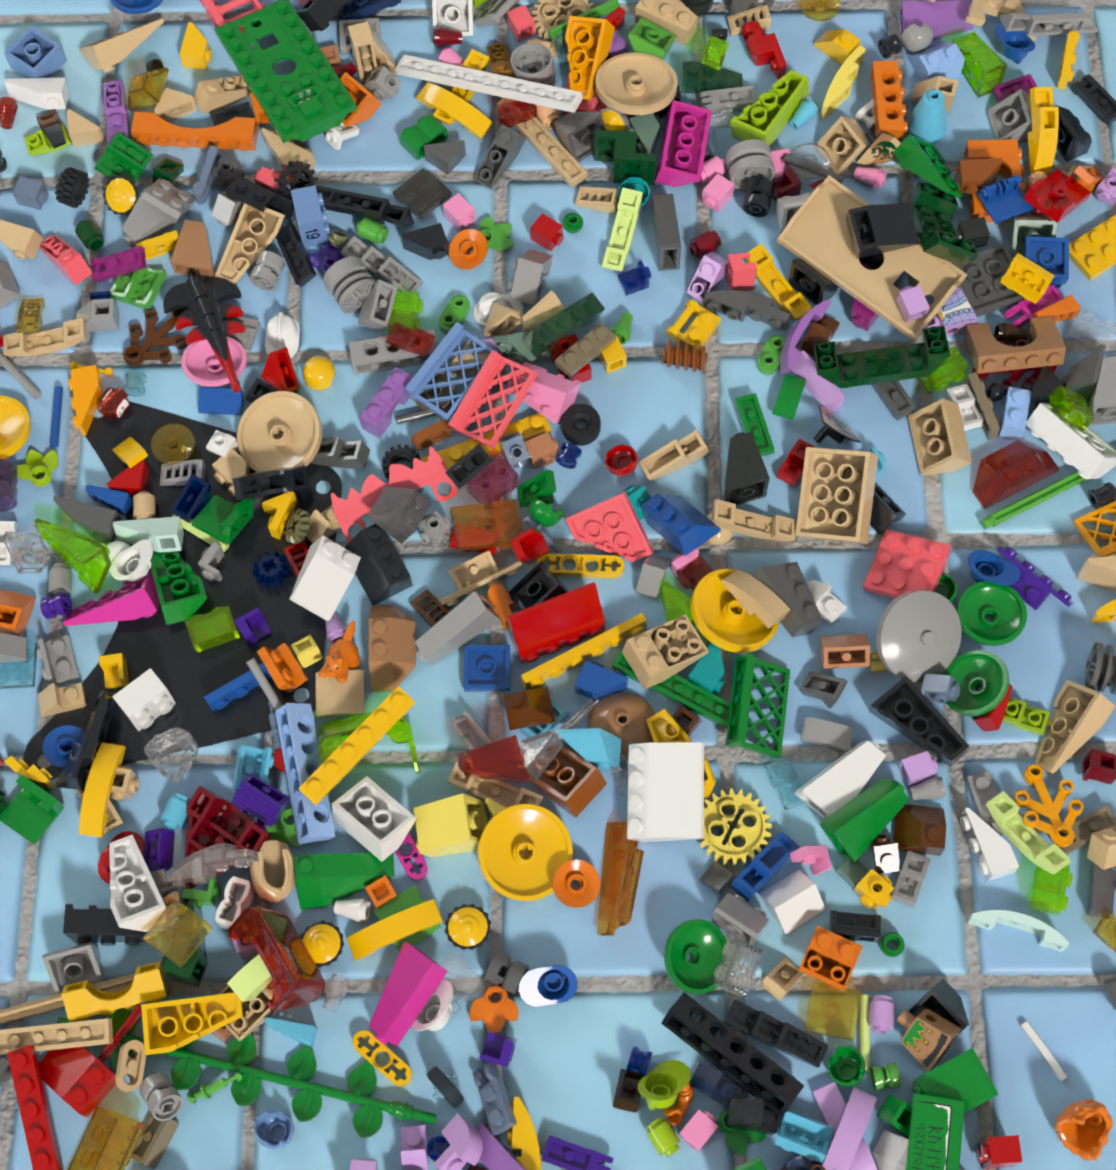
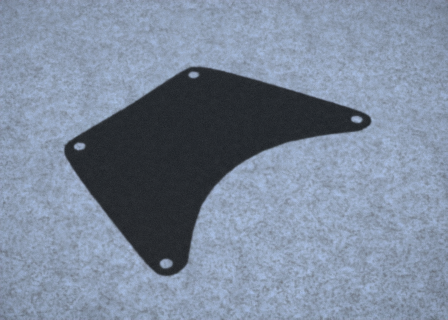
M102 396L99 405H103L106 408V414L101 418H93L85 437L102 461L111 480L128 468L127 464L123 463L112 449L129 437L142 446L148 454L144 458L149 468L146 491L155 496L156 518L172 517L177 510H180L194 519L215 495L235 505L237 502L242 501H236V498L228 490L229 486L225 482L223 484L219 483L214 477L215 471L212 464L221 456L208 451L206 448L216 430L232 435L236 441L237 433L133 402H129L130 406L117 418L116 408L121 399ZM204 460L206 465L204 486H160L161 464ZM309 463L306 466L309 488L293 492L298 501L294 511L302 509L311 516L315 509L322 513L332 505L331 493L341 498L342 483L339 475L331 467ZM249 467L250 473H256L255 470ZM167 470V479L171 478V470ZM176 470L175 477H179L180 470ZM184 470V476H187L188 470ZM192 470V475H196V470ZM320 481L329 482L331 485L330 491L326 494H319L316 491L317 483ZM287 492L253 498V517L230 543L229 548L223 552L224 557L216 566V569L219 570L223 578L220 582L215 579L211 581L201 574L202 571L198 565L203 551L211 545L183 528L182 551L177 552L183 561L190 565L196 576L198 575L202 579L207 599L189 620L166 625L161 604L159 603L157 612L151 617L118 622L117 628L103 656L118 653L124 655L127 660L129 684L151 668L176 702L171 711L165 715L161 714L150 727L140 731L135 728L116 703L104 743L126 747L122 765L210 746L271 730L268 698L261 686H256L249 690V693L242 698L233 699L225 708L212 711L204 696L250 671L246 663L250 659L255 658L258 665L262 664L263 661L257 653L262 647L276 649L281 644L286 643L297 659L291 644L308 635L312 636L323 656L321 660L306 668L301 666L308 680L291 693L279 689L273 678H270L268 682L282 705L286 703H299L294 699V692L299 688L307 689L309 698L303 703L311 704L312 712L315 710V673L319 672L324 666L325 620L289 599L297 581V576L283 549L292 545V543L286 541L284 532L280 540L271 536L268 521L272 515L264 512L262 502ZM133 506L129 517L126 516V520H135L133 518ZM335 532L328 539L336 542L337 532ZM305 537L303 540L309 550L312 543ZM304 550L292 555V557L304 552ZM259 607L272 633L248 646L234 620ZM99 663L82 683L84 685L87 707L54 715L26 746L23 761L29 767L34 764L39 770L41 769L37 765V758L43 754V741L49 732L65 725L76 726L82 729L101 691L119 692L124 688L106 689L104 671ZM67 748L63 752H68L72 749ZM51 764L45 769L52 778H58L63 768Z

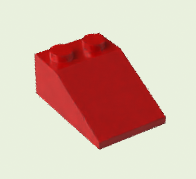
M86 1047L50 1050L38 1064L42 1080L75 1111L86 1118L90 1116L116 1085V1073L102 1063Z

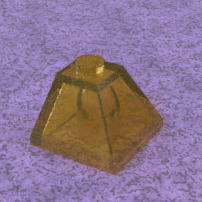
M167 67L132 77L128 90V110L133 111L160 102L169 72Z
M173 899L142 939L182 968L212 930V927L191 909Z

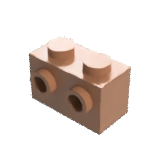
M866 634L820 636V660L823 669L870 666V644Z

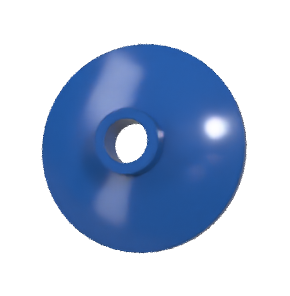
M65 725L49 732L42 746L46 760L54 766L63 768L72 750L68 752L63 751L67 748L73 749L82 729L76 726Z

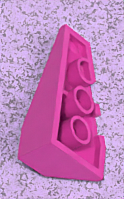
M151 570L140 581L131 582L126 580L124 581L125 586L117 591L112 589L106 591L97 602L92 599L76 607L70 614L65 616L63 620L64 626L136 620L141 617L148 618L153 616L158 610L160 601Z

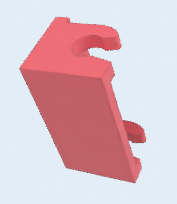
M750 253L728 254L726 279L730 290L749 291L754 289L757 270L756 263L749 262L744 264L741 261L742 259L750 258Z

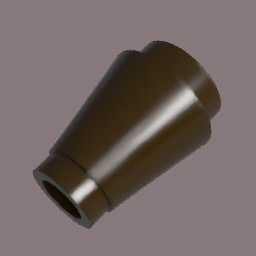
M1006 322L998 323L995 327L994 338L1004 343H1016L1020 339L1027 341L1028 330Z

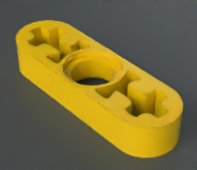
M362 1030L355 1034L353 1037V1047L388 1080L398 1087H405L411 1082L413 1074L410 1067L388 1047L377 1040L372 1033ZM361 1037L363 1039L369 1037L370 1039L368 1040V1042L373 1048L376 1047V1044L379 1045V1047L372 1052L371 1057L367 1056L371 1053V1051L368 1048H366L365 1046L359 1048V1039ZM380 1052H386L390 1057L389 1062L384 1066L376 1063V1056ZM395 1060L398 1061V1063H396L394 1066L399 1071H403L404 1069L407 1070L405 1072V1075L407 1077L405 1080H395L397 1078V1075L393 1070L390 1069Z

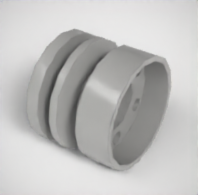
M530 42L522 44L513 51L510 59L513 78L550 86L555 85L553 56L547 46L541 43Z
M354 256L343 258L334 263L323 277L324 286L334 297L339 308L346 314L361 311L363 302L376 283L372 275L368 273L363 262Z

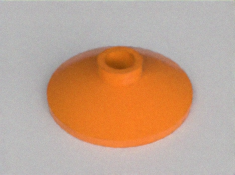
M466 229L459 232L452 239L449 246L451 262L462 270H470L479 266L484 261L488 252L486 237L475 229Z
M577 859L569 860L560 865L556 870L552 881L553 891L557 899L564 905L571 908H582L596 899L600 890V878L595 868L588 862ZM573 880H576L579 883V887L577 889H573L571 887V882Z

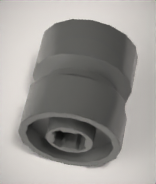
M497 951L489 964L484 980L496 986L502 984L504 990L516 995L519 991V982L522 976L528 972L529 966L518 960L512 962L510 956ZM504 968H509L505 977L501 976Z

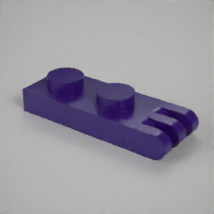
M550 1135L541 1159L542 1162L565 1170H610L611 1168L601 1165L602 1161L613 1163L614 1160L610 1156Z

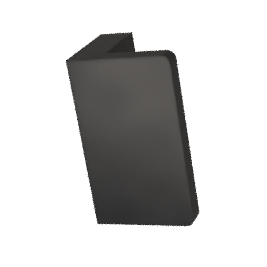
M875 483L870 525L878 534H883L893 522L900 521L906 513Z

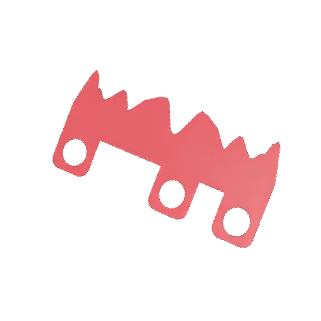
M430 446L429 448L430 456H428L427 462L414 458L413 469L401 464H391L389 467L388 484L382 482L374 474H370L363 483L361 494L351 488L347 500H344L331 493L334 515L348 543L353 539L348 534L349 527L353 524H358L362 530L366 528L361 516L369 513L385 486L417 490L430 484L439 502L456 496L457 488L445 473L448 470L447 466L433 447ZM441 482H448L451 485L449 495L442 496L438 493L437 487Z

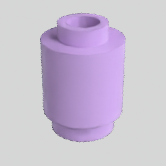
M885 995L873 996V1001L870 1002L869 1027L874 1029L875 1033L888 1034L889 1030L894 1029L895 1004L893 1003V998Z

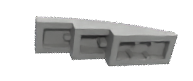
M355 236L341 250L340 254L344 257H358L373 278L397 286V292L408 299L413 296L423 283L392 257H385L373 246L369 248Z

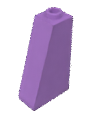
M972 0L902 1L899 13L901 35L910 25L916 24L921 27L923 22L934 31L933 40L973 30L974 24L965 21Z

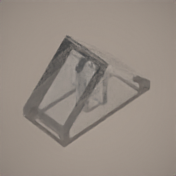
M551 730L521 740L524 767L533 780H538L564 746L555 731Z

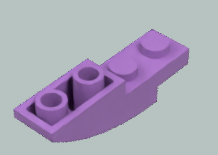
M119 80L103 83L108 145L117 132L131 139L124 82Z

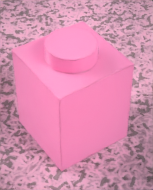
M717 174L703 189L702 202L707 208L719 212L733 197L734 184L720 174Z
M459 193L443 204L444 217L459 232L469 228L476 221L475 209Z
M698 1110L679 1133V1137L696 1152H699L717 1130L718 1125L715 1124L717 1119L706 1110L704 1113Z

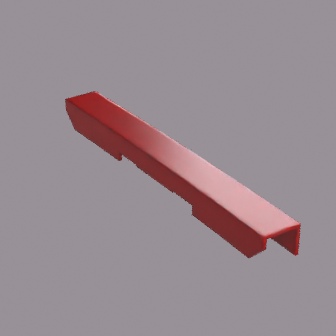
M138 1005L133 1010L124 1025L114 1036L113 1044H108L98 1058L103 1061L102 1063L107 1060L142 1014L141 1005Z

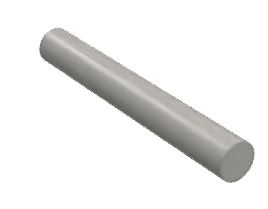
M0 352V364L34 399L40 398L41 393Z
M255 658L250 659L246 662L274 710H278L283 706Z

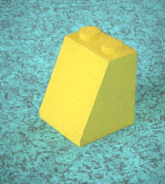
M462 793L413 808L414 816L416 817L414 822L417 831L416 846L420 854L428 857H438L477 850L479 837L488 822L484 801Z

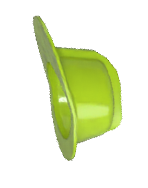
M668 1060L661 1062L644 1076L638 1083V1091L648 1103V1108L653 1111L656 1108L664 1109L672 1106L676 1101L678 1093L690 1081V1069L683 1062Z

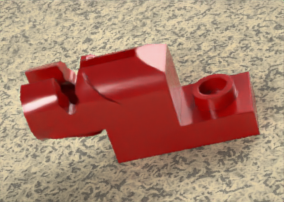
M757 21L743 24V32L741 33L744 42L747 43L746 48L752 61L756 66L770 64L771 71L775 72L777 79L782 78L786 74L787 63L775 33L766 35Z

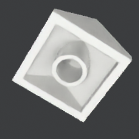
M432 0L433 31L434 28L439 29V27L462 32V36H473V0Z
M800 869L759 894L785 936L826 911L815 883Z

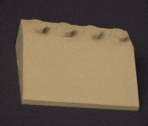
M806 447L795 536L868 544L878 455L866 451Z

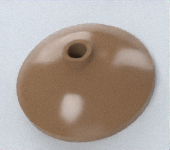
M615 692L604 696L597 702L589 714L588 728H601L620 738V759H629V744L653 743L646 719L655 715V712L651 705L642 697L629 692ZM621 717L627 719L625 723H620L618 720Z

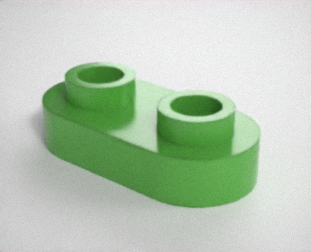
M456 295L450 299L439 317V328L443 333L447 334L456 322L461 325L463 324L470 312V301L467 297Z
M773 335L767 340L757 361V369L760 373L772 375L778 370L780 355L785 342L783 336ZM765 360H770L772 362L766 363Z

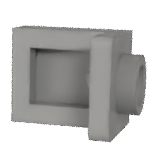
M214 542L203 551L198 565L202 571L201 574L211 581L215 579L220 582L223 578L219 570L216 569V566L224 557L221 546Z

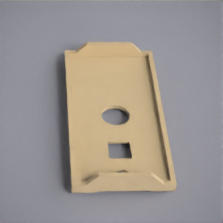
M828 175L824 182L816 187L794 214L784 231L777 238V242L915 342L923 333L922 329L930 324L967 277V274L951 262L923 252L921 244L882 253L884 262L881 267L875 270L864 268L860 264L859 258L856 259L846 223V216L848 210L870 204ZM904 271L919 282L918 285H920L924 296L930 295L934 298V302L928 304L930 309L926 316L908 323L905 322L896 302L900 289L893 285Z

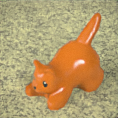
M354 621L349 623L342 639L337 640L330 646L327 661L318 673L319 677H334L338 682L344 683L347 681L348 670L358 669L361 659L358 647L352 642L355 632Z

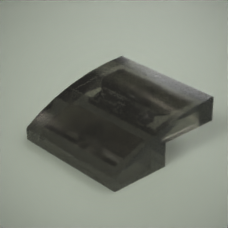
M424 168L392 192L396 200L406 205L410 212L421 220L452 196L451 191Z

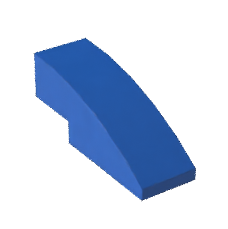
M781 831L752 859L751 863L734 879L730 887L749 902L791 858L790 853L799 849L800 846Z

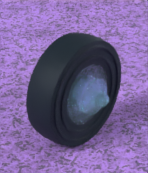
M436 1066L428 1071L426 1075L435 1086L433 1087L435 1093L432 1096L435 1099L439 1096L442 1100L445 1098L452 1107H458L464 1101V1097L456 1088L458 1086L455 1083L458 1079L457 1076L454 1075L452 1078L449 1075L446 1076Z

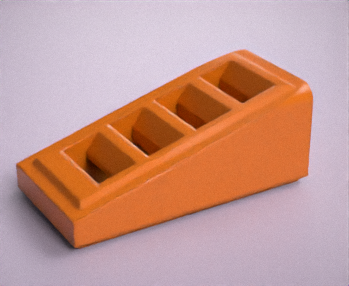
M1069 295L1037 311L1034 318L1052 316L1054 322L1069 320L1077 317L1081 307L1073 295Z

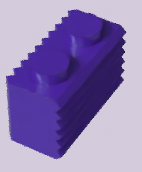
M250 773L241 781L232 803L237 805L241 812L249 813L256 817L257 821L262 825L272 827L281 818L290 797L286 796L282 791H278L274 786H270L269 783L258 778L254 773Z

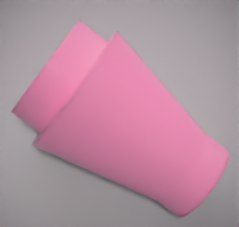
M858 166L854 173V179H858L874 189L877 187L882 188L887 173L881 168Z

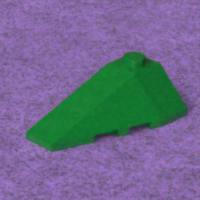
M153 551L151 570L166 625L189 620L207 599L202 579L198 575L196 576L190 565L183 561L177 551Z

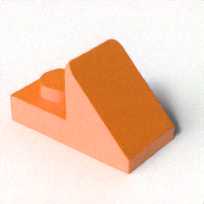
M1079 165L1074 171L1078 175L1075 180H1079L1078 183L1091 191V193L1097 189V186L1105 178L1093 166Z

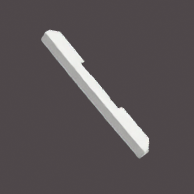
M590 699L571 720L559 729L574 728L594 708L598 700L595 702L593 699ZM557 730L554 736L560 740L561 737L558 735Z
M1027 1021L1021 1025L1022 1030L1047 1061L1056 1077L1060 1081L1066 1079V1074Z

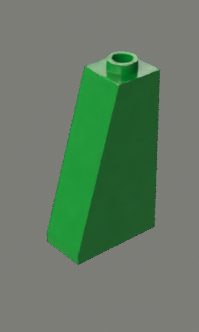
M883 777L828 816L819 825L838 853L856 862L909 799L901 783L896 780L892 782Z

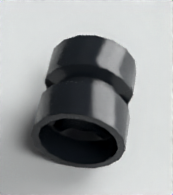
M762 177L752 178L746 190L742 205L743 211L753 217L766 216L769 213L775 190L774 183Z

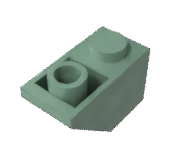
M654 114L637 115L629 118V132H637V153L653 154L660 135V125Z
M531 331L508 333L494 336L492 339L500 351L506 353L513 362L520 365L524 362L534 364L543 345Z

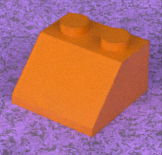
M345 72L340 80L357 107V110L347 114L342 122L346 127H350L369 120L382 103Z

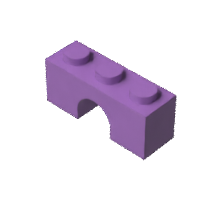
M395 367L359 416L362 429L378 438L382 437L392 423L391 417L395 407L399 403L405 405L409 400V397L406 396L405 387L413 376Z

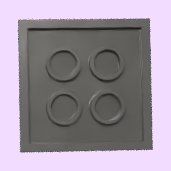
M1006 244L977 252L978 257L963 266L952 263L967 274V277L958 288L961 287L977 317L1018 304V302L1025 299L1020 294L1000 283L1001 278L1006 274L1013 261Z

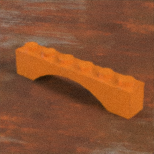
M134 112L131 127L134 142L142 146L159 145L162 147L179 146L182 148L198 147L207 149L211 145L221 150L235 149L241 151H256L259 132L256 118L234 117L217 126L192 129L171 124L160 118L156 113Z

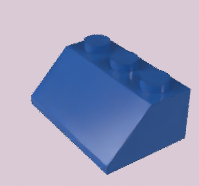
M658 493L641 505L647 524L685 556L721 531L720 527L681 496Z

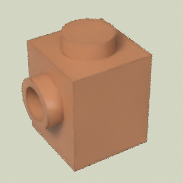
M548 432L524 441L530 456L528 460L533 469L551 465L557 460L559 446L556 439H551Z

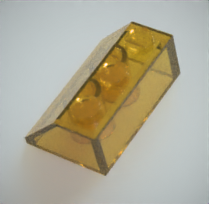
M97 1106L68 1170H125V1167L130 1163L133 1149L141 1138L142 1129L145 1124Z

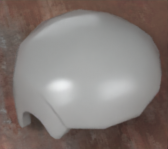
M924 22L921 27L916 24L910 25L901 35V43L911 52L925 50L933 40L934 31Z

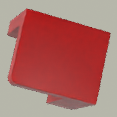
M533 528L510 541L518 561L526 564L534 562L550 551L543 533Z

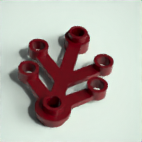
M1020 339L1016 341L1014 347H1018V345L1025 346L1028 343ZM1057 365L1048 367L1055 372ZM973 366V369H972L971 373L976 372L974 366ZM1042 367L980 373L977 375L979 379L984 381L988 378L989 374L1013 372L1008 379H1004L1000 384L1006 394L1008 389L1003 385L1014 387L1026 371H1035L1031 377L1025 378L1021 384L1022 389L1032 392ZM1025 383H1030L1032 386L1028 387Z

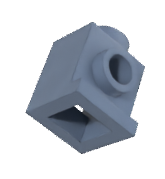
M516 431L500 438L498 444L506 464L509 466L513 465L514 468L525 465V460L529 459L530 456L522 434ZM518 448L520 452L514 456L513 451Z
M925 674L921 693L931 704H933V701L938 703H946V701L955 702L956 698L959 697L960 687L951 675Z

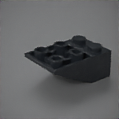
M909 203L867 205L848 210L846 223L856 259L920 244Z

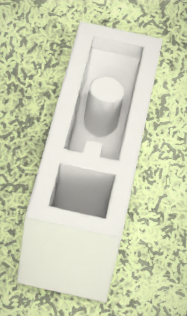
M65 77L5 79L4 81L9 98L46 110L67 108L70 93Z

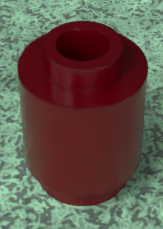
M715 230L706 231L690 240L689 250L693 256L702 258L704 255L718 250V247L722 244L721 239Z

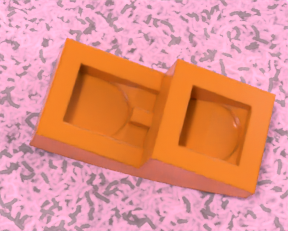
M386 875L365 887L376 908L397 897Z

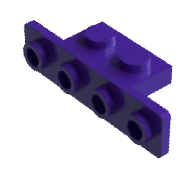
M1003 546L998 547L997 551L1020 569L1021 576L1019 580L1009 586L1016 590L1023 601L1034 610H1037L1050 594L1054 595L1068 607L1074 604L1070 600L1072 596L1062 588L1057 590L1052 586L1054 582L1044 574L1042 576L1038 575L1034 571L1036 567L1027 560H1024V562L1016 557L1018 553L1009 546H1006V548Z

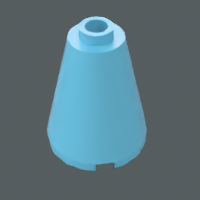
M930 89L924 93L907 118V133L934 144L939 142L947 131V118L943 93L936 89Z

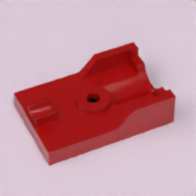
M1057 169L1044 180L1040 178L1032 184L1023 200L1058 223L1086 201L1091 191L1078 183L1079 180L1073 178V174L1068 177Z

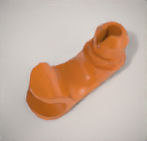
M690 1082L678 1093L676 1103L672 1107L663 1109L664 1115L668 1116L666 1121L671 1125L681 1123L691 1104L694 1089L690 1086Z

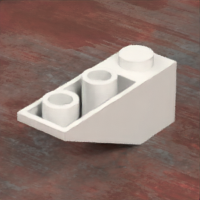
M969 807L965 808L961 814L960 821L963 829L968 831L971 838L969 839V844L972 852L977 853L979 858L978 867L981 874L986 876L987 881L1015 873L1019 865L1011 845Z

